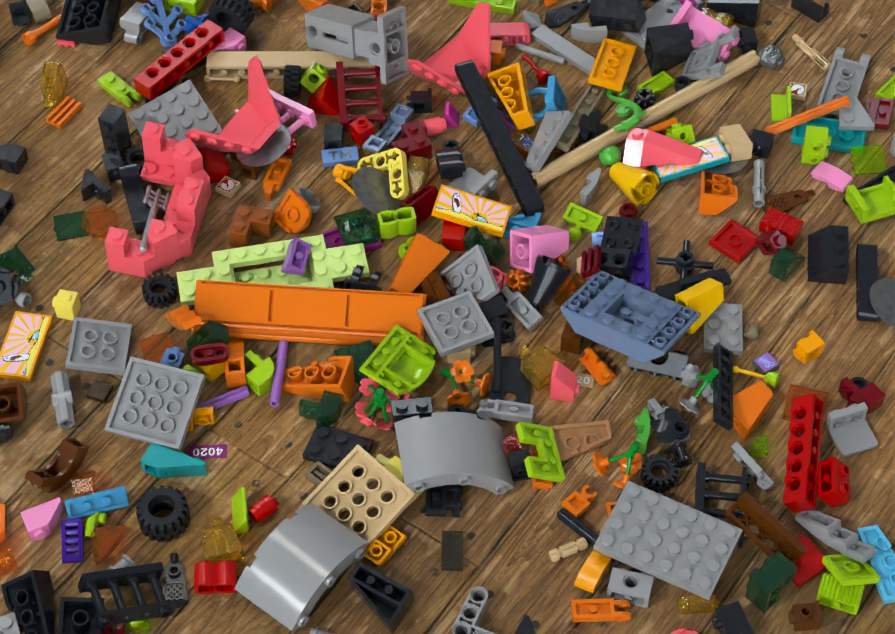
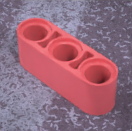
M525 22L490 23V39L503 41V46H516L517 43L527 45L531 41L530 26Z

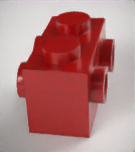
M836 457L819 462L818 498L832 508L850 502V470L846 464Z

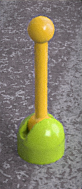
M733 366V373L740 372L762 378L765 384L772 388H776L780 373L768 372L762 375Z

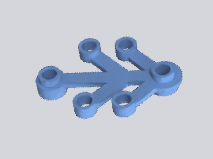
M149 0L153 5H156L158 15L151 11L152 7L150 4L144 3L140 8L141 13L148 16L144 26L160 37V43L164 48L177 44L176 36L180 31H183L186 21L179 19L171 32L169 25L176 17L182 14L183 8L175 5L170 15L166 17L163 0ZM157 23L158 25H160L162 27V30L155 26V24Z

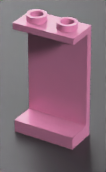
M688 0L684 2L669 24L688 23L689 28L693 30L694 39L691 40L694 49L707 41L712 43L722 32L726 34L731 31L728 27L694 8L693 4ZM739 33L735 41L721 46L716 62L719 63L728 59L731 48L735 47L740 40Z

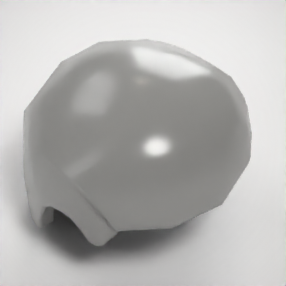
M302 187L297 189L296 192L308 202L311 214L317 212L321 207L320 199L315 201L313 198L314 193L311 190Z

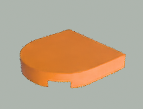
M289 189L274 213L275 222L288 233H300L308 227L311 221V209L308 202L294 189Z

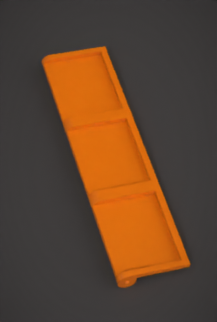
M196 280L194 312L196 317L200 315L203 323L190 329L192 336L271 341L286 340L287 342L378 347L397 324L424 341V326L417 315V310L426 307L427 294Z

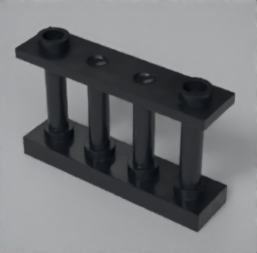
M698 462L694 509L712 517L727 518L724 515L727 510L708 508V506H704V500L737 501L740 495L746 491V487L750 486V475H747V467L742 468L741 476L713 474L706 471V463ZM711 481L740 484V494L709 491L708 488H705V483ZM740 511L732 512L737 518L744 519ZM743 532L738 541V548H742L743 540L748 538Z
M162 562L82 574L78 583L79 592L91 593L97 610L91 624L92 628H106L110 625L158 617L167 618L173 615L177 606V600L166 601L159 584L164 571ZM139 584H151L157 603L146 604ZM119 587H131L137 606L126 608ZM99 590H111L117 609L106 611Z

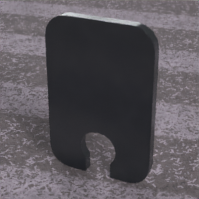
M501 356V392H493L492 381L490 399L504 400L503 396L505 394L512 393L516 396L514 402L529 404L534 362L524 358Z

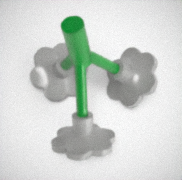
M685 365L684 370L680 373L684 386L694 388L700 379H704L701 387L690 399L681 396L679 403L686 410L695 414L700 413V407L696 403L701 392L703 397L707 398L708 403H713V379L718 375V369L712 368L707 375H701L697 365Z

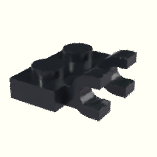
M357 264L353 269L352 276L345 277L342 289L382 291L383 288L378 287L382 273L374 271L371 274L370 282H363L360 278L364 266Z

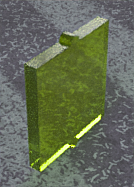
M882 145L850 147V163L853 164L854 176L881 174L886 171V157L883 156Z

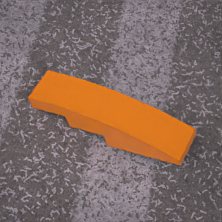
M187 304L164 315L175 328L181 331L203 323L200 315L196 317L194 310L190 311Z

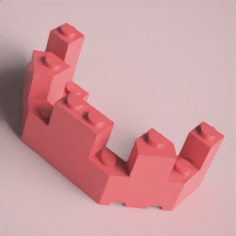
M149 121L146 122L142 133L145 162L140 179L174 187L163 221L152 218L147 233L149 244L145 253L139 250L141 240L130 238L129 230L110 226L105 239L109 270L144 278L152 275V272L160 268L164 269L176 263V260L182 257L186 258L192 255L211 196L210 177L203 169L202 155L191 139L187 138L181 141L166 138L165 125Z

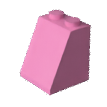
M549 225L511 229L510 267L524 269L526 272L533 273L538 254L542 257L545 255L555 259L569 249V231Z

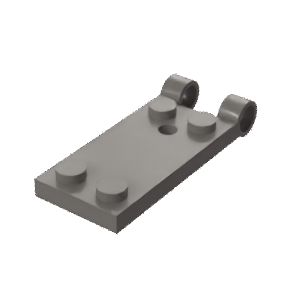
M660 0L645 11L646 21L639 33L624 31L622 33L645 49L647 28L669 25L682 7V4L679 0ZM695 0L697 4L693 7L702 11L705 3L701 0Z
M837 46L817 106L837 99L838 96L847 95L848 97L858 98L871 55L862 53L860 62L845 59L843 57L846 48ZM838 110L830 112L828 114L838 116Z

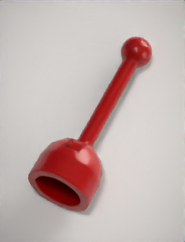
M523 54L522 59L527 61L537 72L536 78L538 82L542 85L547 84L548 76H551V74L547 70H539L529 59V56Z

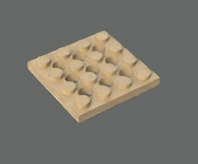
M357 444L302 502V505L312 503L367 541L368 544L365 548L367 550L371 543L381 536L417 496ZM358 468H363V475L360 477H355V470ZM371 481H378L377 488H368V484ZM344 483H349L350 488L346 492H341L340 486ZM386 493L393 494V498L389 502L382 500ZM357 496H364V501L361 504H354V499ZM329 498L336 499L332 507L326 506V501ZM372 508H377L379 510L377 516L375 517L368 516V513ZM343 511H350V516L347 519H340V514ZM358 523L364 524V529L361 532L354 531Z

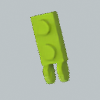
M112 71L98 79V84L128 108L133 106L132 100L128 97H132L136 101L141 100L140 94Z

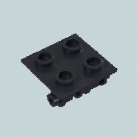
M607 216L600 247L631 249L633 254H637L641 250V246L638 244L644 220Z

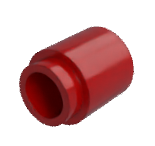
M266 494L250 506L248 514L256 524L264 522L278 511L277 506H279V503L273 495L269 496Z

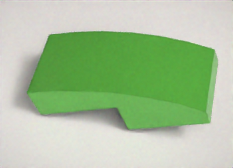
M643 408L641 415L637 414L634 423L637 426L636 434H638L636 441L641 444L637 452L641 454L646 453L650 434V416L647 408Z

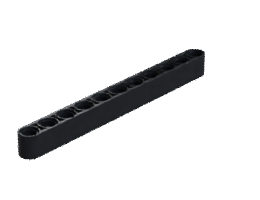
M468 60L455 64L457 78L524 216L529 217L535 215V213L544 212L543 201L474 61Z

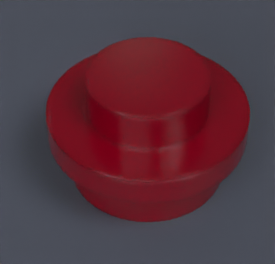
M625 203L619 209V216L636 218L637 209L633 204Z

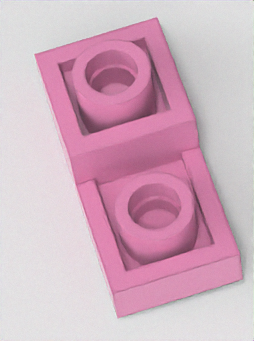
M823 161L811 172L812 178L826 182L829 188L842 193L854 181L844 171Z

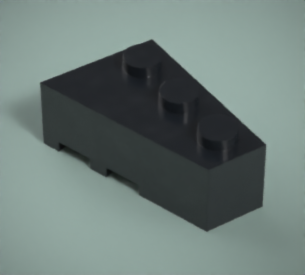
M708 0L706 15L755 28L761 13L763 0Z
M358 562L348 577L349 584L385 627L394 634L415 601L413 591Z

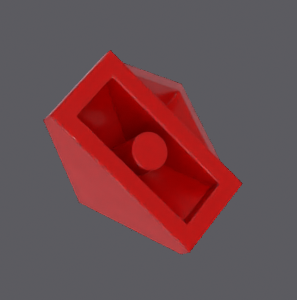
M328 75L326 80L309 97L307 108L313 110L316 114L339 116L337 88L330 75Z

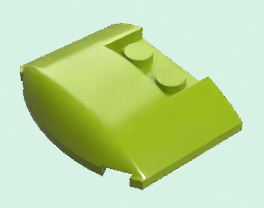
M396 324L360 367L359 371L396 395L401 396L416 390L427 380L435 364L433 355H435L436 350Z

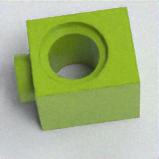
M314 61L301 75L299 83L311 93H314L326 80L328 72L322 64ZM311 74H316L319 78H313Z

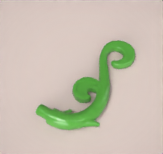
M625 85L622 92L618 94L619 97L613 95L618 91L608 89L606 92L610 100L620 103L615 109L618 117H626L630 115V110L633 111V115L630 118L621 121V124L613 126L616 133L634 128L642 117L647 114V112H642L637 103L623 98L628 93L627 86Z

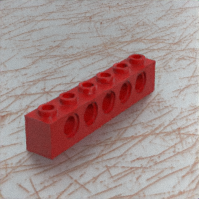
M208 19L200 24L193 32L188 34L178 44H175L173 48L134 78L136 91L152 101L225 41L223 28Z
M814 393L794 397L791 406L783 504L793 513L812 510L816 507L824 402Z

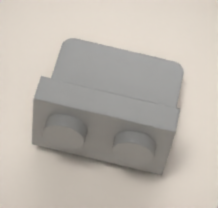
M469 167L466 169V172H463V177H457L448 186L486 198L498 185V172L491 169L484 176Z
M865 402L851 404L847 408L835 409L828 413L825 428L842 457L876 448L878 445V441L865 420L868 410Z

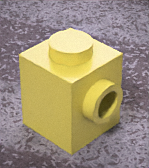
M60 289L57 296H54L52 306L55 308L57 318L73 321L74 317H77L81 308L78 292Z

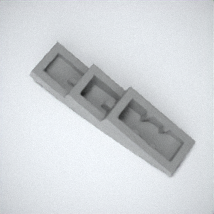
M813 509L802 511L795 516V520L811 534L847 557L860 563H865L876 555V547L858 541V533L842 528L840 519Z

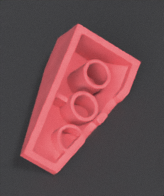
M632 128L626 139L623 163L641 169H646V166L657 165L658 168L663 167V164L671 163L675 166L698 164L703 154V149L651 130Z

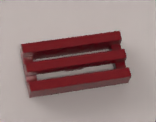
M598 244L595 245V250L591 247L588 249V253L586 251L582 252L580 274L583 278L600 272L602 249Z

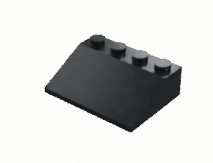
M66 0L56 38L91 45L110 43L121 0Z

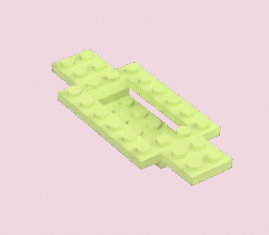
M323 234L299 238L312 245L302 276L281 272L283 265L234 273V268L284 260L288 245L293 239L212 252L214 267L176 272L181 306L195 304L196 280L334 288V282L344 281L346 276H352L353 269L357 264L364 266L361 278L370 277L364 245L359 243L326 249Z

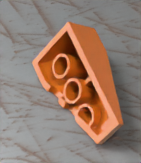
M701 170L698 214L706 216L718 215L737 202L738 188L733 186L731 177H728L726 174H715Z
M332 356L328 358V361L321 363L314 361L311 362L310 366L302 368L296 366L285 369L281 391L327 401L349 402L355 387L353 357Z

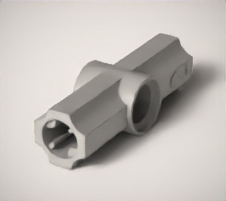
M58 371L50 376L53 391L51 397L54 410L56 411L58 427L65 430L76 425L73 411L74 400L67 373Z

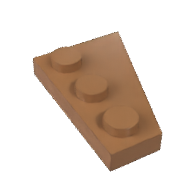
M609 420L549 426L553 429L561 463L612 440Z

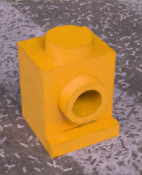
M812 330L807 338L803 337L797 342L796 348L793 349V354L795 358L805 365L823 354L825 342Z

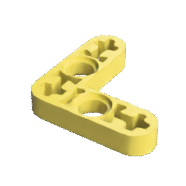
M393 148L360 159L357 166L358 169L373 167L381 171L389 170L390 193L393 198L404 200L408 197L407 159L404 151ZM384 157V164L379 166V160ZM401 170V176L396 179V172Z

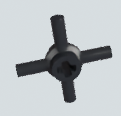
M689 240L683 241L682 251L675 258L657 257L656 264L674 266L676 272L680 275V279L690 275L695 268L713 270L714 263L696 261L694 255L690 252Z

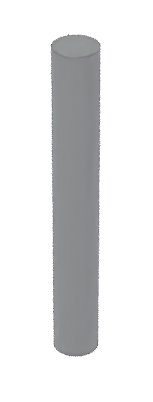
M517 43L515 47L517 50L562 65L566 61V58L521 43Z

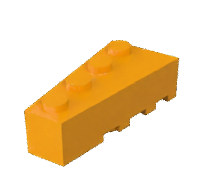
M517 62L487 73L489 81L518 131L535 125L527 79L520 63Z

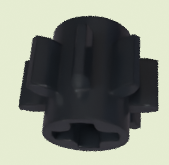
M643 87L639 91L636 90L634 102L641 109L645 110L651 107L653 102L656 101V95H653L652 89L649 90Z

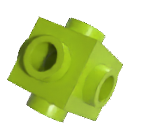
M682 122L671 124V128L666 129L665 136L686 144L695 142L692 124L682 125Z

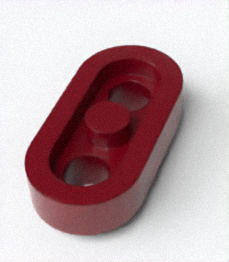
M224 343L199 345L190 351L191 362L196 366L224 363L230 357L229 347Z

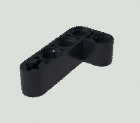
M134 162L118 166L134 230L136 235L144 233L149 208L147 204L143 203L145 194L137 163Z

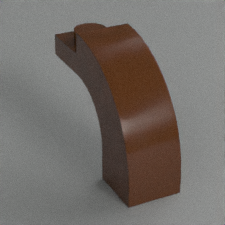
M75 438L63 439L53 460L42 469L27 471L25 479L29 480L32 486L42 489L47 493H52L65 485L76 473L89 447Z

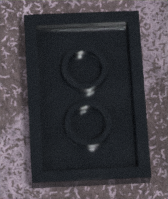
M318 423L302 456L305 460L314 463L320 461L326 467L335 469L357 444L369 454L374 444L373 440ZM362 468L356 469L354 476L359 477Z

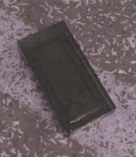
M442 531L441 571H462L463 531Z

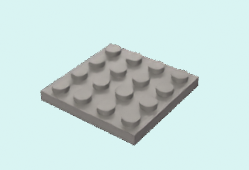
M190 79L128 113L129 118L141 137L147 121L164 124L166 138L181 141L187 139L184 134L192 128L216 135L223 131ZM194 143L197 149L201 148L199 145Z
M130 356L104 430L115 435L150 444L155 443L166 448L181 451L206 376Z

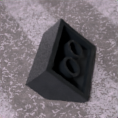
M590 0L588 15L592 27L607 26V30L639 33L646 21L642 0Z
M829 225L808 235L807 282L845 285L849 273L848 227Z

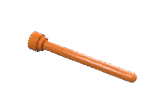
M62 13L35 31H27L22 34L23 41L28 46L36 43L38 36L59 24Z

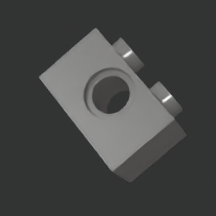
M613 567L606 599L629 600L631 605L648 608L654 576L644 572H632L626 568ZM631 584L635 587H628L626 585Z

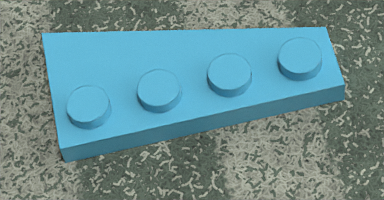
M878 525L857 528L856 533H858L859 541L876 547V555L867 560V563L880 576L879 583L875 584L883 605L895 603V552L891 548L892 545Z

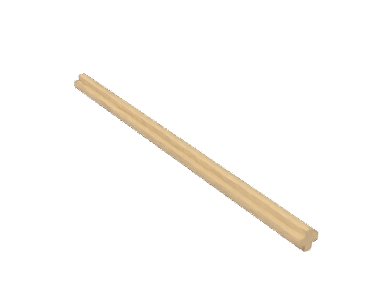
M751 50L726 64L723 77L699 79L643 110L642 112H647V114L642 117L634 128L644 129L758 65L760 56L756 55L755 50ZM613 127L543 166L539 172L530 173L536 189L596 156L601 150L626 139L631 129L616 133Z

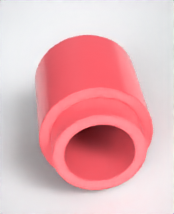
M438 116L423 119L421 122L427 137L443 134V132L447 131L444 117L440 118Z

